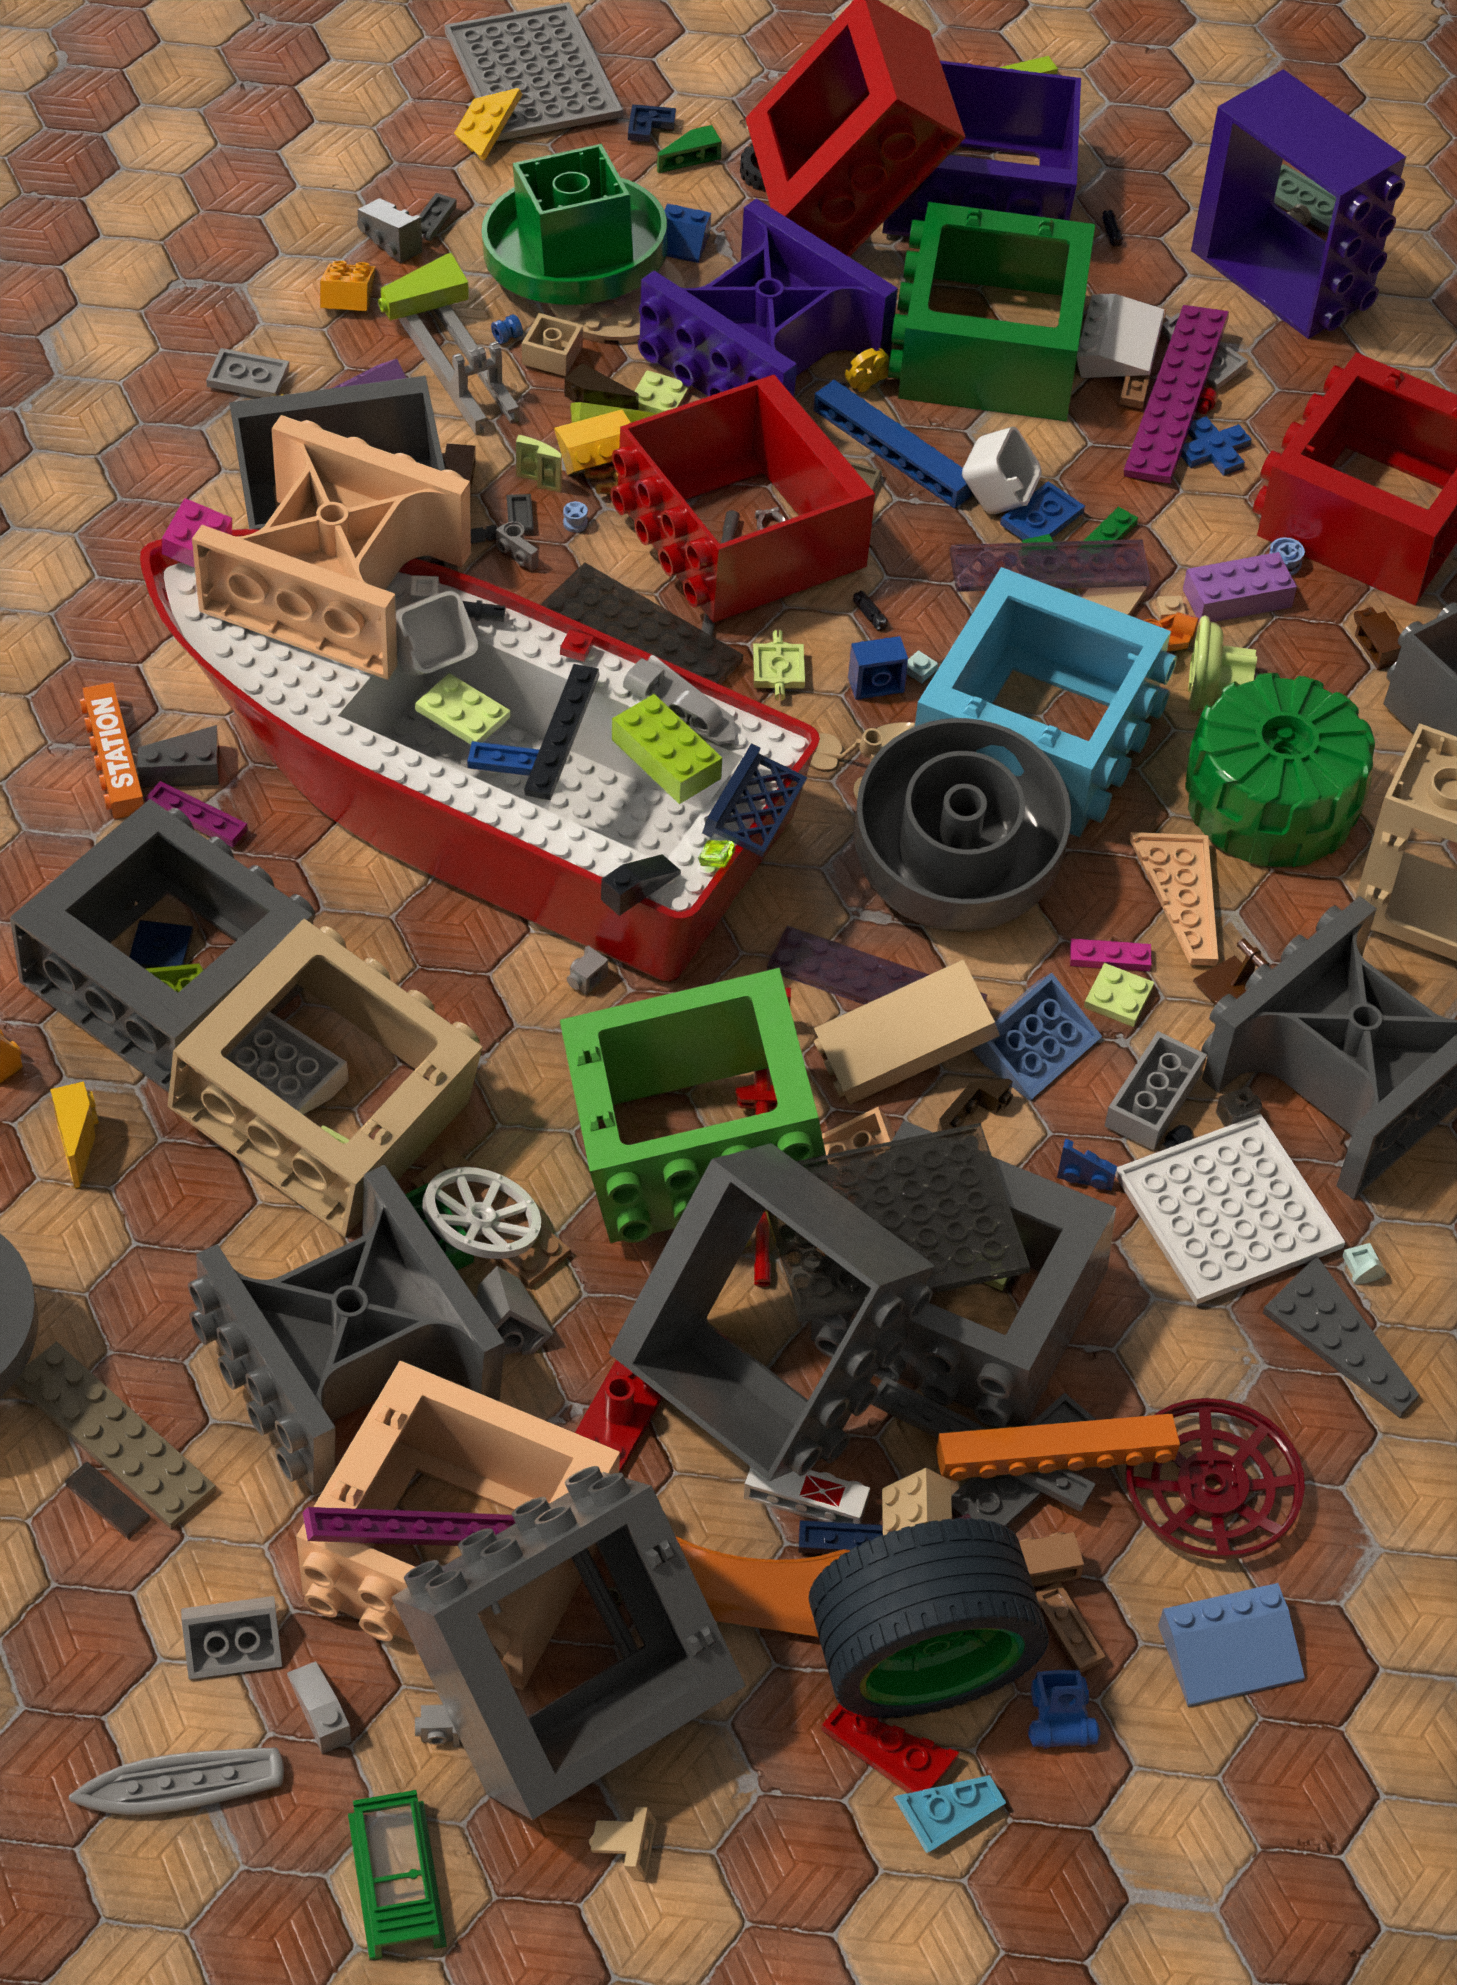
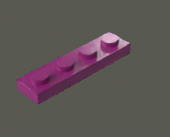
M161 781L145 797L146 802L151 799L167 811L171 808L179 809L189 818L194 829L210 837H218L231 847H234L248 831L247 823Z

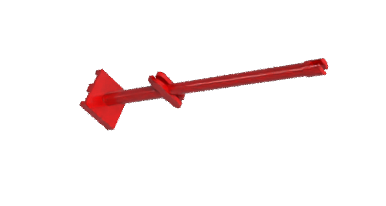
M785 988L790 1006L791 988ZM769 1068L754 1071V1084L736 1088L737 1106L739 1108L755 1109V1115L767 1113L769 1109L777 1107L778 1102L774 1086L770 1084ZM765 1209L755 1228L754 1285L758 1287H768L771 1282L769 1210Z

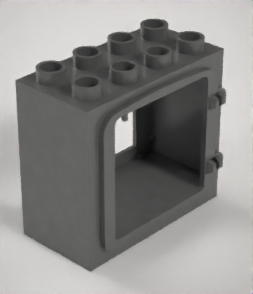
M903 1121L856 1201L855 1206L906 1244L918 1224L923 1223L935 1229L942 1226L945 1228L944 1231L953 1235L958 1233L960 1238L969 1242L972 1239L974 1244L978 1246L983 1244L985 1249L996 1254L999 1251L1001 1256L1010 1260L1013 1257L1017 1259V1263L1040 1273L1006 1335L928 1303L922 1313L915 1319L910 1320L906 1317L897 1333L905 1339L902 1351L888 1367L882 1368L879 1366L874 1375L881 1380L887 1377L897 1382L900 1378L917 1385L926 1398L940 1405L948 1406L954 1401L974 1410L976 1417L989 1427L998 1429L1005 1428L1006 1425L1011 1427L1026 1426L1042 1393L1047 1389L1048 1382L1079 1323L1084 1319L1085 1312L1108 1270L1116 1207L912 1123ZM826 1254L811 1279V1340L814 1341L815 1346L820 1352L833 1358L871 1288Z

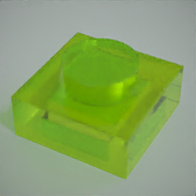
M708 840L698 856L700 865L726 867L735 851L733 841Z

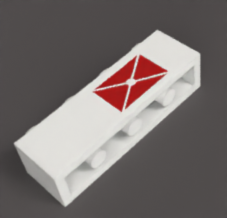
M751 1467L745 1482L744 1499L821 1522L861 1524L868 1503L870 1487H866L857 1481H846L836 1478L827 1472L819 1473L809 1470L803 1476H799L793 1471L768 1481Z

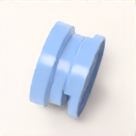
M1287 537L1278 538L1273 541L1269 554L1279 552L1287 569H1292V571H1289L1290 575L1299 572L1305 553L1303 545L1299 541Z

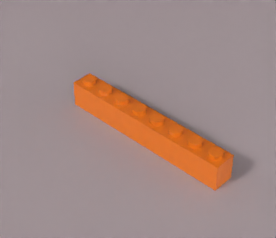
M1173 1414L939 1433L936 1454L941 1476L953 1481H961L972 1477L992 1478L996 1475L1006 1474L1019 1476L1029 1472L1050 1473L1061 1469L1077 1471L1087 1467L1108 1468L1121 1464L1135 1466L1144 1462L1166 1463L1175 1460L1180 1442Z

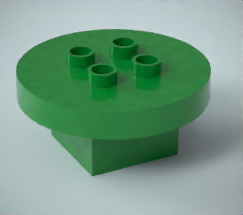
M602 144L513 163L514 187L501 195L490 206L482 222L481 233L484 261L493 278L511 292L543 303L581 305L602 302L625 295L641 286V279L654 270L656 272L659 271L668 251L667 218L663 206L647 189L619 176Z

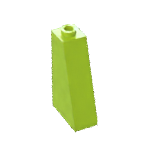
M448 253L382 287L381 298L378 299L381 312H385L391 321L469 300L468 280L452 253Z

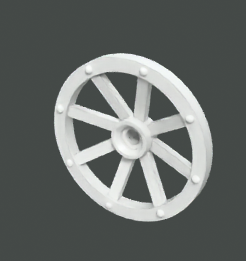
M458 1167L443 1171L430 1181L423 1197L424 1215L432 1229L450 1245L478 1257L504 1259L518 1256L532 1247L541 1228L540 1212L531 1196L514 1181L486 1169ZM467 1181L490 1185L483 1203L475 1202ZM456 1182L466 1207L443 1192L441 1188ZM498 1189L508 1194L517 1202V1204L497 1211L491 1207ZM435 1198L460 1216L439 1214ZM525 1212L529 1228L498 1221ZM449 1225L465 1226L468 1232L466 1236H463ZM495 1231L523 1237L515 1242L507 1243ZM484 1234L493 1244L478 1242L474 1239L476 1235Z

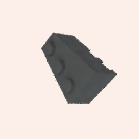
M380 198L357 209V225L360 231L365 232L375 244L381 246L390 257H393L399 263L422 252L420 216H410L407 210L399 211L396 205Z
M217 725L138 747L137 768L140 788L155 787L160 781L170 786L219 785Z

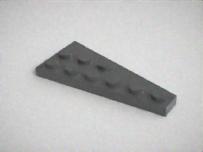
M1317 1256L1264 1307V1315L1399 1418L1417 1401L1419 1397L1417 1390Z

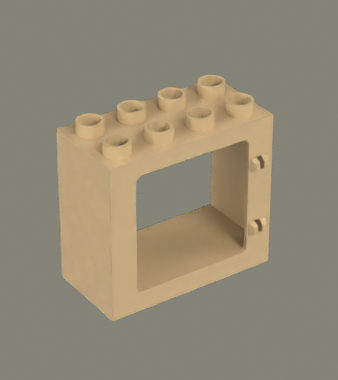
M1419 723L1384 798L1355 900L1361 896L1377 908L1371 930L1384 933L1418 946L1423 950L1457 961V871L1405 852L1412 828H1418L1457 843V737ZM1393 835L1397 836L1395 842H1392Z
M303 919L173 1050L168 1108L343 1237H346L363 1219L364 1174L385 1165L395 1181H397L468 1104L482 1046L479 1045L478 1036L469 1026L461 1022L450 1024L436 1014L434 1005L423 993L417 990H410L407 993L390 981L389 972L380 962L372 958H366L363 961L347 950L344 939L334 929L327 926H322L318 929L306 919ZM296 984L300 985L415 1069L347 1143H341L225 1058ZM377 1128H380V1130L376 1133L374 1140H372L369 1136Z

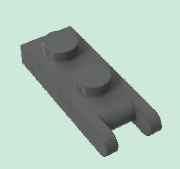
M435 193L419 215L421 217V232L426 233L425 240L432 241L456 208L457 199Z

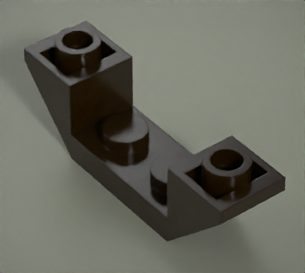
M999 1079L969 1083L939 1118L937 1134L966 1145L967 1135L959 1131L964 1123V1118L968 1114L972 1115L978 1106L996 1115L1001 1107L1006 1108L1013 1098L1011 1093L1013 1081L1010 1079Z

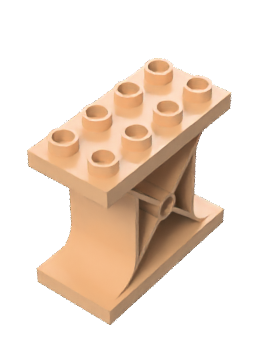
M281 415L272 427L277 502L281 504L269 521L259 531L240 537L201 525L192 538L199 612L388 680L398 665L395 594L386 591L400 568L406 562L417 557L431 556L459 567L464 565L471 554L470 481L464 479L455 471H440L417 463L406 454H391L371 447L358 437L346 438L323 430L312 421L305 420L300 422Z

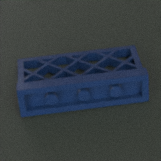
M751 743L708 815L702 834L712 838L715 833L763 857L803 788L807 777L759 754L761 748ZM761 764L769 768L772 774L761 776L758 770L759 765ZM789 778L798 784L795 787L785 788L782 779ZM776 781L779 790L768 792L764 783ZM758 784L762 793L750 795L747 786ZM782 796L785 805L774 807L771 798ZM765 799L768 808L757 810L753 801ZM747 803L751 812L739 814L736 805ZM772 815L775 824L764 826L760 817ZM754 818L757 827L746 829L742 820ZM736 821L739 831L732 832L723 826L725 823ZM761 834L764 841L762 846L752 842L749 835Z

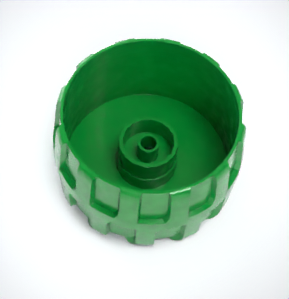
M1278 673L1258 674L1253 681L1241 685L1234 681L1222 689L1221 697L1212 706L1206 705L1202 711L1189 751L1185 789L1189 793L1188 811L1194 824L1198 825L1205 835H1208L1210 842L1217 848L1254 865L1264 867H1299L1311 864L1313 861L1328 854H1333L1346 842L1350 830L1357 824L1367 800L1371 785L1375 740L1370 725L1358 717L1359 709L1348 697L1340 692L1331 693L1324 689L1322 682L1306 676L1287 679L1280 678Z

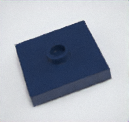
M139 920L129 958L144 969L185 965L193 935V926Z

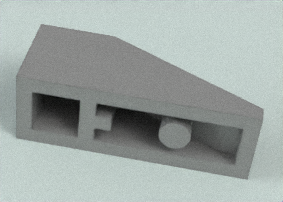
M315 1661L288 1672V1679L321 1753H326L350 1743L349 1723L317 1662Z

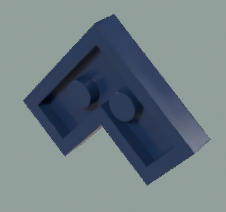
M632 104L628 140L650 142L652 128L674 130L676 108Z

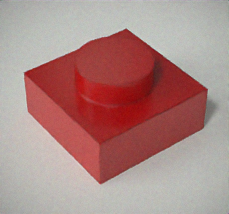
M569 630L560 646V655L585 662L594 645V637Z

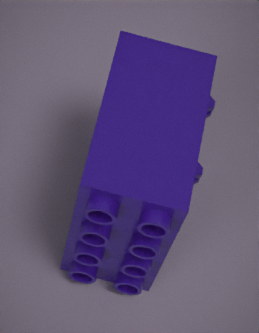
M940 61L966 137L958 146L1033 155L1039 159V166L948 155L883 222L882 233L910 237L912 220L925 221L928 202L1069 221L1077 187L1081 78Z
M1283 69L1218 106L1191 251L1307 339L1324 329L1333 331L1340 326L1348 314L1357 309L1360 311L1367 310L1378 297L1379 289L1375 286L1378 272L1383 268L1387 260V253L1383 251L1386 238L1396 224V217L1392 213L1395 201L1399 198L1405 187V180L1401 176L1406 156ZM1283 159L1336 197L1326 242L1275 204L1274 199Z

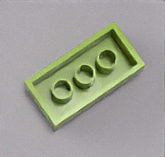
M655 694L612 718V741L679 804L721 780L723 758Z

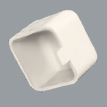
M1010 427L983 435L977 439L963 467L962 476L984 511L989 514H998L1026 506L1029 503L1041 477V466L1020 431L1016 427Z
M446 591L396 610L397 658L402 670L407 675L418 676L431 673L476 653L478 640L463 601L456 592Z

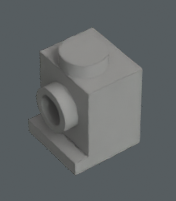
M590 946L584 948V956L575 959L571 964L570 975L567 977L568 984L587 995L608 976V959Z
M421 1705V1717H415V1736H421L422 1742H429L434 1745L453 1741V1747H460V1738L444 1705Z

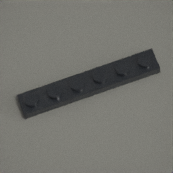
M573 664L524 787L526 796L551 801L600 676L598 668Z

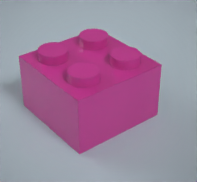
M184 498L162 537V554L195 568L192 538L201 525H205L232 535V518Z

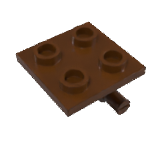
M1245 938L1237 943V947L1246 955L1243 963L1234 955L1193 980L1197 987L1215 1005L1227 994H1231L1238 999L1246 992V983L1254 973L1255 966L1259 968L1263 964L1270 965L1261 956V951L1257 947L1253 948Z

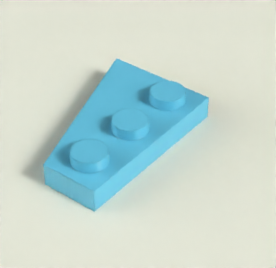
M990 1775L893 1797L926 1853L934 1850L1006 1803Z

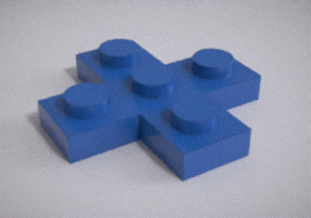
M1207 416L1192 421L1188 434L1194 441L1185 443L1181 453V457L1190 468L1211 461L1223 476L1244 468L1245 461L1236 451L1251 446L1252 439L1239 424L1218 431Z

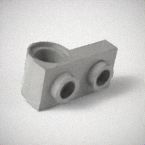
M512 521L496 529V547L502 553H506L519 565L524 566L531 572L538 567V549L525 540V529L521 523Z

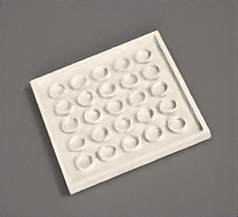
M1261 1114L1117 1167L1115 1177L1195 1305L1309 1262L1316 1256L1319 1258L1344 1248V1239Z

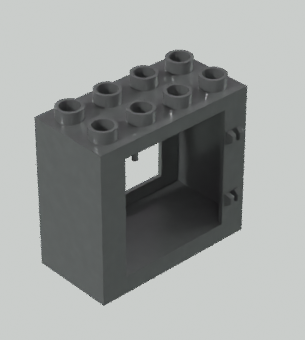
M149 799L10 917L19 982L169 1093L173 1050L303 919L313 924L316 915L310 903L302 896L293 894L288 897L276 889L273 880L264 869L257 865L247 868L234 859L231 849L223 840L215 836L207 840L196 832L191 821L182 811L177 808H171L167 811ZM168 893L236 941L179 993L110 944ZM296 984L270 1012L276 1015L304 988Z
M591 1466L571 1475L565 1481L568 1493L553 1502L548 1503L546 1497H538L517 1507L512 1512L515 1524L495 1535L493 1529L487 1528L464 1538L458 1544L462 1555L441 1567L438 1560H432L413 1568L404 1576L407 1588L391 1597L486 1794L532 1820L746 1686L653 1487L624 1478L622 1473H601L598 1466ZM596 1543L644 1646L527 1717L477 1613L491 1606L494 1614L500 1613L502 1610L497 1601Z

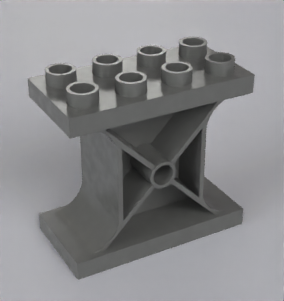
M1361 896L1344 910H1341L1336 905L1329 908L1317 923L1316 933L1309 939L1302 935H1297L1293 938L1281 955L1282 962L1273 969L1267 964H1263L1256 969L1246 983V992L1238 999L1231 994L1225 995L1215 1005L1210 1014L1209 1020L1215 1024V1029L1206 1039L1201 1049V1052L1207 1054L1202 1081L1217 1093L1240 1074L1248 1072L1269 1073L1284 1081L1344 1128L1352 1138L1336 1187L1353 1200L1457 1108V1020L1448 1019L1434 1013L1362 957L1377 908Z
M385 1165L364 1174L362 1237L282 1276L267 1280L244 1276L233 1269L218 1244L196 1254L197 1279L188 1283L191 1298L197 1307V1310L189 1314L193 1329L204 1345L213 1341L217 1342L224 1353L223 1356L218 1358V1365L226 1383L232 1390L244 1385L253 1401L246 1404V1408L255 1429L261 1436L273 1431L282 1447L275 1450L282 1472L290 1482L302 1477L313 1496L324 1490L335 1471V1426L333 1422L375 1401L399 1361H403L436 1376L450 1378L465 1388L500 1401L505 1341Z

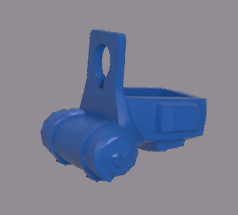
M1080 1670L1037 1672L1035 1679L1031 1683V1695L1033 1705L1038 1707L1039 1715L1038 1720L1032 1721L1028 1731L1033 1747H1043L1045 1749L1060 1746L1085 1747L1097 1744L1101 1732L1096 1719L1088 1717L1086 1704L1089 1703V1690L1086 1679L1081 1676Z

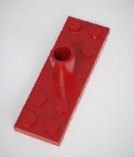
M615 1360L575 1433L619 1451V1473H622L663 1396L618 1360Z

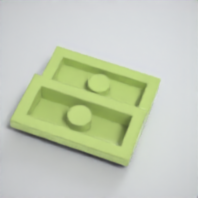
M518 435L516 440V476L537 480V488L561 492L562 454L541 441Z

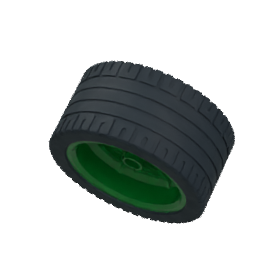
M955 1518L954 1520L942 1519L941 1521H929L926 1524H915L912 1527L907 1526L898 1531L888 1532L887 1535H880L872 1541L868 1540L862 1543L861 1546L852 1548L850 1552L842 1554L839 1559L831 1562L830 1566L824 1568L817 1576L809 1591V1604L835 1697L838 1703L846 1710L866 1717L902 1718L903 1716L912 1717L917 1714L925 1715L929 1712L935 1713L942 1709L947 1710L954 1708L956 1705L960 1706L968 1703V1701L980 1699L981 1696H987L993 1693L994 1690H999L1004 1685H1009L1016 1678L1023 1676L1024 1672H1028L1042 1658L1049 1643V1634L1019 1540L1009 1528L990 1520H976L975 1518H967L966 1520L963 1518Z

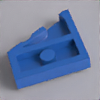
M1065 1139L1057 1178L1070 1183H1080L1096 1189L1112 1191L1117 1166L1099 1158L1089 1150L1085 1154L1072 1148L1073 1141Z

